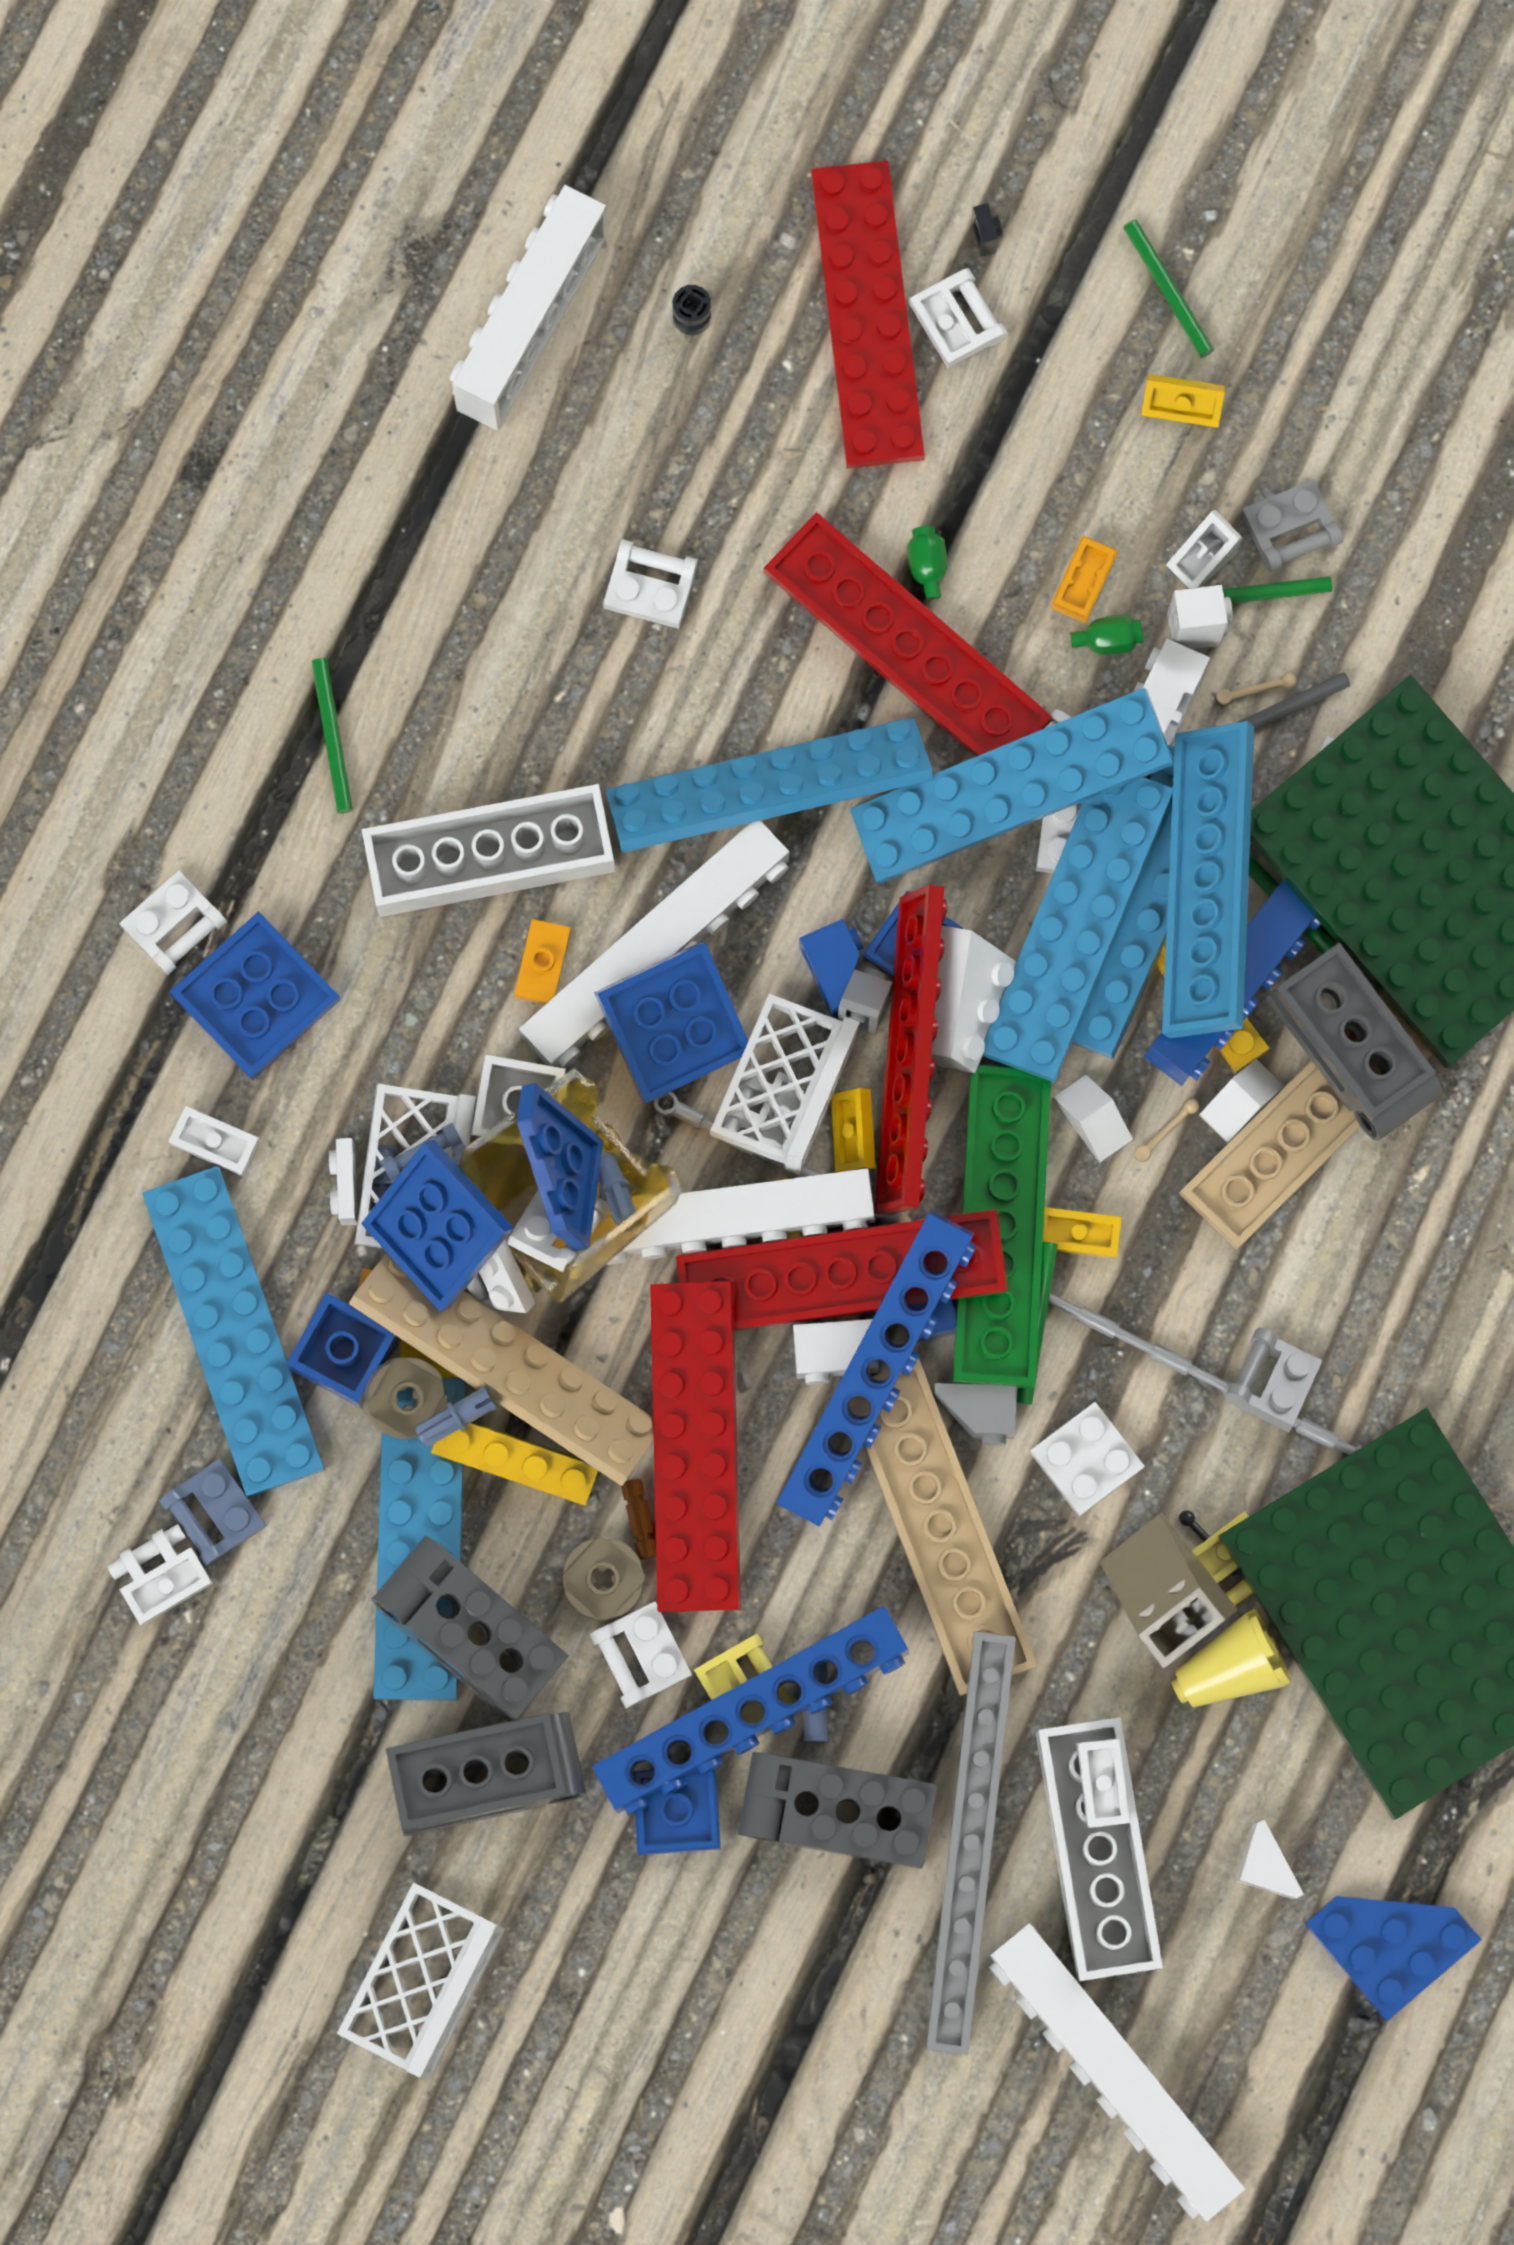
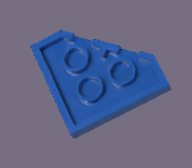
M538 1084L524 1085L521 1089L520 1103L517 1108V1124L552 1232L575 1251L589 1249L604 1140Z
M1335 1896L1304 1923L1385 2021L1391 2019L1481 1941V1938L1455 1907Z

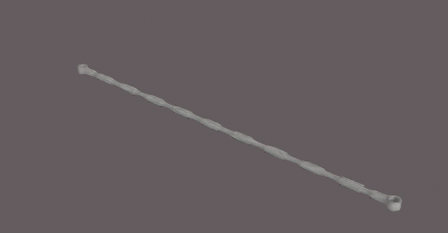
M670 1091L654 1099L655 1111L660 1116H674L697 1129L702 1127L708 1131L711 1130L714 1122L705 1118V1114L678 1101L677 1096ZM664 1097L672 1099L674 1102L672 1108L669 1110L661 1109L658 1105L660 1099ZM723 1141L751 1156L755 1154L785 1169L784 1163L778 1162L771 1158L765 1157L750 1150ZM804 1165L800 1175L790 1171L788 1175L800 1178L822 1175V1173ZM875 1214V1219L891 1225L896 1224L897 1218L903 1214ZM1050 1293L1049 1303L1077 1317L1078 1322L1112 1339L1115 1336L1150 1354L1149 1358L1185 1376L1188 1373L1223 1391L1222 1395L1224 1396L1229 1386L1235 1383L1231 1380L1226 1382L1192 1365L1193 1361L1158 1343L1153 1345L1119 1328L1120 1324L1085 1306L1082 1309ZM1251 1391L1253 1395L1260 1398V1395ZM1304 1417L1302 1419L1296 1418L1293 1425L1297 1433L1331 1450L1336 1448L1350 1455L1361 1448L1359 1445L1356 1447L1339 1439L1338 1434Z

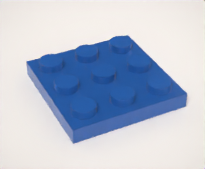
M259 911L169 991L171 996L252 1081L341 1000L340 996Z
M701 941L594 992L638 1094L644 1103H648L741 1058L747 1046L748 1039L706 942Z
M434 1139L426 1141L421 1145L361 1223L440 1312L450 1309L514 1229Z

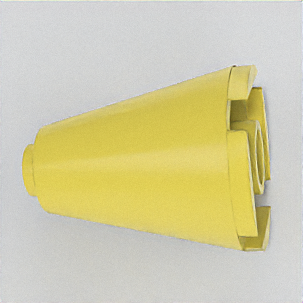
M1255 1608L1246 1612L1175 1670L1177 1679L1171 1681L1182 1704L1189 1701L1194 1708L1285 1687L1292 1683L1284 1659L1273 1637H1270L1267 1631H1263L1262 1627L1266 1624Z

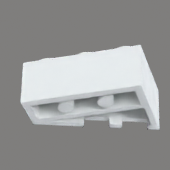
M1167 638L1161 650L1154 647L1145 666V669L1150 671L1145 684L1138 682L1133 692L1142 688L1147 689L1169 747L1207 669L1210 657Z
M941 926L944 954L938 963L937 978L941 981V993L939 999L935 1002L934 1018L938 1021V1032L935 1040L932 1042L931 1058L940 1067L976 1073L985 1050L984 1039L991 1023L995 1022L999 1016V1003L1006 986L1010 985L1014 978L1016 961L972 930Z

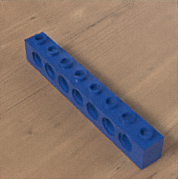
M932 1210L928 1213L776 1504L819 1527L825 1517L833 1520L843 1501V1498L837 1495L844 1481L852 1484L862 1465V1462L856 1460L857 1455L863 1445L871 1448L881 1429V1426L875 1424L877 1417L882 1409L890 1412L900 1393V1390L894 1387L901 1373L909 1376L920 1355L913 1351L920 1337L928 1340L939 1319L932 1315L939 1300L947 1304L958 1283L951 1279L956 1267L959 1264L966 1268L977 1245L970 1242L974 1232ZM930 1251L942 1252L948 1261L947 1268L941 1272L931 1271L925 1264L926 1254ZM912 1287L924 1289L928 1295V1304L923 1308L910 1306L906 1300L907 1290ZM895 1323L904 1325L909 1331V1340L904 1344L891 1342L887 1336V1328ZM873 1360L886 1362L890 1368V1376L885 1380H875L868 1372V1364ZM855 1396L865 1397L871 1404V1412L866 1416L853 1414L849 1408L850 1399ZM837 1432L847 1434L851 1438L852 1448L847 1452L836 1451L830 1443L831 1435ZM818 1468L828 1470L833 1477V1484L828 1488L817 1487L811 1478L812 1471Z
M883 1606L596 1763L592 1768L614 1810L618 1814L625 1810L628 1816L647 1807L650 1804L647 1798L662 1790L664 1795H668L686 1785L684 1777L699 1770L701 1775H704L723 1764L721 1757L735 1750L738 1755H741L760 1744L757 1737L772 1730L774 1735H777L796 1724L794 1717L807 1710H809L811 1715L824 1710L833 1704L830 1697L845 1690L847 1695H850L869 1684L868 1676L879 1670H882L884 1675L897 1670L906 1663L903 1657L909 1655V1649L886 1607ZM859 1643H867L875 1650L873 1659L866 1664L856 1663L851 1658L852 1649ZM823 1663L835 1665L838 1669L837 1678L829 1684L818 1682L815 1679V1670L819 1665ZM786 1683H795L801 1688V1697L793 1704H785L778 1698L780 1688ZM750 1703H759L765 1709L763 1719L757 1724H748L742 1719V1711ZM713 1723H723L728 1728V1736L720 1744H711L706 1740V1730ZM677 1743H686L691 1747L690 1759L681 1765L672 1763L669 1759V1751L672 1746ZM640 1763H650L655 1769L654 1778L645 1785L635 1783L632 1776L634 1768Z

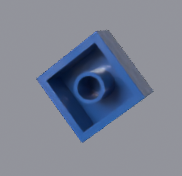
M326 1292L286 1365L294 1373L362 1409L364 1391L369 1377L379 1365L390 1359L401 1338L353 1306Z

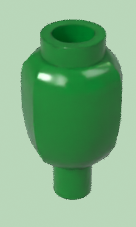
M934 526L914 528L911 530L912 538L907 544L908 562L912 576L917 582L924 585L926 600L941 598L939 582L945 576L947 570V554L944 539L939 534H936Z
M1126 614L1098 618L1092 621L1086 630L1070 632L1072 648L1088 646L1089 649L1098 654L1127 653L1132 651L1136 644L1144 643L1141 619L1133 620L1132 617Z

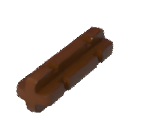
M641 1479L625 1481L621 1488L624 1500L628 1501V1504L625 1506L632 1536L637 1540L634 1543L637 1556L640 1560L656 1557V1538L652 1537L654 1529L647 1500L643 1499V1496H645L643 1481Z

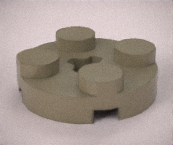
M412 1357L390 1358L385 1363L379 1365L369 1377L364 1391L363 1410L369 1416L371 1423L383 1434L402 1440L416 1438L418 1435L415 1427L447 1407V1394H444V1386L441 1382L443 1379L440 1373L424 1360ZM407 1387H410L412 1389L410 1396L415 1399V1402L412 1406L404 1405L401 1409L398 1406L399 1400L396 1398L399 1390L405 1391Z
M600 1538L585 1541L570 1553L564 1564L562 1582L566 1598L577 1612L590 1619L609 1621L622 1617L634 1608L642 1595L645 1578L641 1561L632 1548L616 1539ZM597 1569L601 1572H605L607 1569L612 1570L614 1574L611 1577V1581L614 1585L610 1589L604 1586L599 1590L593 1586L596 1582V1578L593 1575L594 1571Z

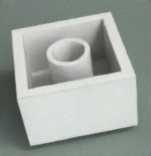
M485 1055L482 1063L470 1137L524 1146L517 1124V1108L520 1103L522 1086L536 1083L560 1103L566 1069Z

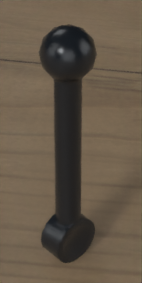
M1184 1510L1180 1513L1179 1521L1183 1526H1189L1203 1541L1210 1537L1195 1521L1193 1512ZM1236 1569L1230 1575L1238 1577L1242 1574L1239 1569Z

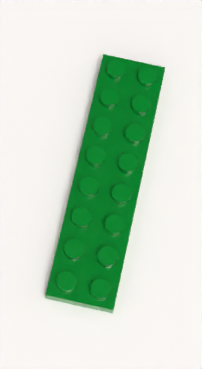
M978 1065L976 1073L970 1072L962 1214L993 1209L998 1211L1009 1292L957 1299L952 1383L1016 1386L1017 1388L1034 1389L1036 1385L1051 1082L1016 1068Z

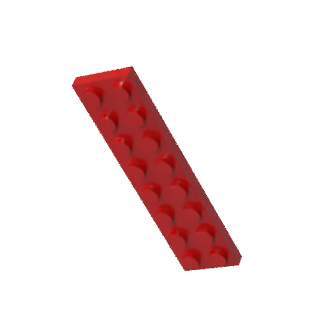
M888 161L811 168L846 469L924 461L925 453Z
M817 512L763 568L764 574L975 757L1042 730L1053 717Z
M928 884L899 897L874 1204L875 1214L893 1215L919 1208V1203L922 1201L925 1193V1181L921 1176L922 1163L928 1154L925 1126L930 1118L932 1109L931 1100L928 1098V1088L935 1070V1062L931 1058L932 1042L935 1040L938 1032V1021L934 1018L935 1002L939 999L941 993V981L937 976L938 963L944 954L941 926L946 918L948 908L947 900L944 899L945 886Z
M993 1209L945 1216V1218L974 1232L970 1242L977 1245L966 1268L959 1264L956 1267L951 1279L958 1283L949 1300L1009 1292L998 1211ZM925 1220L676 1256L679 1283L732 1281L734 1292V1331L877 1311ZM930 1251L925 1256V1264L931 1271L941 1272L947 1268L948 1261L942 1252ZM912 1287L906 1292V1300L910 1306L928 1303V1295L924 1289Z
M733 1282L650 1284L657 1611L741 1610Z

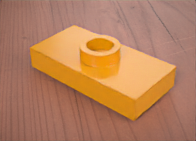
M1082 535L1050 609L1086 624L1115 562L1118 550Z
M535 919L531 920L514 998L546 1005L556 996L571 927Z

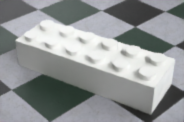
M567 185L563 186L558 196L553 194L544 210L546 218L540 229L534 227L529 234L525 244L526 254L521 262L516 260L511 266L506 278L509 284L502 295L497 293L493 298L487 313L490 315L484 328L477 327L469 342L470 353L465 361L459 360L450 376V381L453 382L452 394L455 398L456 410L496 431L501 427L608 236L606 205Z
M599 784L362 829L379 917L615 872Z
M1121 1717L1038 1730L1035 1734L1076 1981L1163 1968ZM1120 1739L1130 1823L1087 1828L1077 1744Z

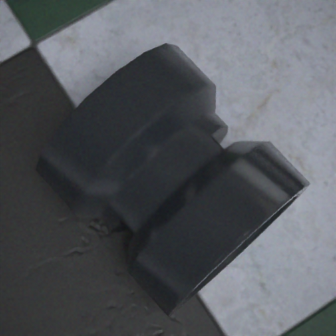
M686 285L681 287L672 299L673 322L681 333L687 335L700 334L709 327L711 322V298L708 292L700 286Z

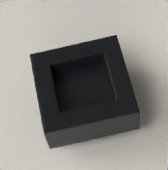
M988 203L974 206L971 223L980 255L983 257L995 254L998 239L1003 237L998 215H991Z

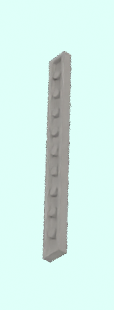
M982 1632L973 1633L925 2048L928 2051L968 2055L1016 1642V1637Z

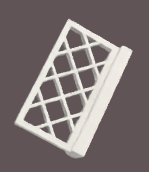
M768 994L712 1125L710 1136L784 1163V1170L800 1175L857 1039L860 1022L846 1016L843 1021ZM774 1008L789 1014L794 1025L774 1032L768 1020L772 1009ZM815 1025L831 1030L827 1041L811 1046L804 1029ZM765 1028L768 1035L761 1037V1034ZM797 1032L805 1049L785 1056L778 1039ZM772 1042L779 1059L759 1066L754 1055L755 1048ZM823 1051L820 1059L818 1060L816 1053ZM809 1056L815 1071L813 1075L797 1080L790 1063ZM750 1062L753 1069L746 1071ZM783 1066L791 1083L771 1090L764 1073ZM757 1076L764 1093L745 1100L739 1086L741 1082ZM808 1085V1088L804 1095L801 1088ZM795 1091L801 1103L800 1107L783 1115L775 1098ZM736 1097L738 1103L735 1104V1105H732V1102H733L734 1098ZM769 1101L776 1118L756 1125L749 1108ZM743 1111L750 1128L737 1133L722 1127L727 1116ZM794 1120L791 1128L789 1129L786 1122ZM780 1125L786 1137L782 1149L765 1144L760 1132Z
M376 1085L354 1244L382 1248L373 1237L365 1236L366 1229L361 1224L369 1214L370 1198L375 1205L380 1200L372 1190L373 1179L385 1171L380 1162L384 1157L377 1149L378 1140L391 1131L404 1148L402 1152L404 1153L425 1142L427 1139L436 1136V1133L441 1128L453 1123L467 1151H469L476 1096L463 1094L453 1096L391 1085ZM385 1095L400 1097L410 1111L392 1123L383 1111ZM410 1099L420 1100L423 1102L415 1106ZM430 1102L447 1105L445 1121L432 1129L419 1110ZM414 1115L427 1134L410 1146L396 1127ZM381 1119L387 1126L382 1132H380ZM451 1146L444 1149L450 1158L456 1156ZM377 1159L382 1167L374 1173Z
M413 1882L337 2034L419 2078L430 2080L505 1928ZM421 1895L432 1901L437 1918L415 1925L411 1910L418 1896ZM440 1906L452 1911L453 1913L443 1916ZM461 1916L474 1922L465 1940L451 1943L445 1922ZM407 1920L409 1928L402 1930ZM439 1924L445 1947L424 1954L418 1931ZM411 1934L418 1956L396 1963L392 1949L396 1940ZM458 1948H461V1950H460V1952H459V1954H458V1956H457V1958H456L455 1953H454V1950H455V1949H458ZM448 1953L452 1966L448 1976L433 1982L426 1960ZM388 1958L390 1966L383 1968ZM420 1962L426 1985L405 1992L399 1969ZM392 1972L399 1994L377 2001L373 1987L377 1978ZM439 1986H442V1988H441V1990H440V1992H439V1994H438V1996H437L436 1991H435V1988H436V1987H439ZM429 1991L433 2005L429 2014L414 2020L407 1998ZM369 1995L371 2004L363 2006ZM401 2000L407 2023L386 2030L379 2007ZM373 2010L379 2032L364 2038L352 2032L351 2029L358 2015ZM420 2024H423V2026H422V2028H421V2030H420V2032H419V2034H418V2033H417L416 2026H417V2025H420ZM409 2029L414 2044L407 2058L404 2059L393 2053L388 2036ZM381 2038L384 2048L373 2043L372 2041Z

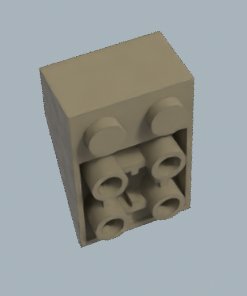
M1162 1512L1100 1561L1136 1633L1163 1668L1179 1658L1238 1611Z

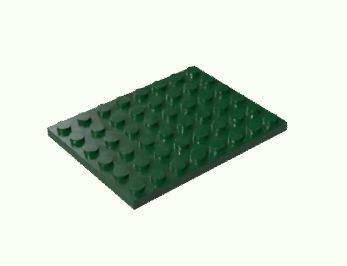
M1409 675L1251 810L1250 842L1335 941L1342 945L1354 963L1442 1065L1448 1068L1514 1010V793L1416 679Z
M1428 1408L1421 1410L1218 1535L1392 1820L1401 1817L1514 1746V1547Z

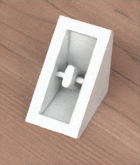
M1213 510L1166 566L1189 589L1200 588L1237 555L1242 536L1216 510Z
M1255 1059L1228 1082L1199 1116L1229 1143L1285 1086Z
M1084 1075L1053 1097V1100L1099 1163L1133 1140L1113 1099L1087 1075Z
M1265 1819L1253 1824L1236 1881L1290 1899H1296L1304 1895Z

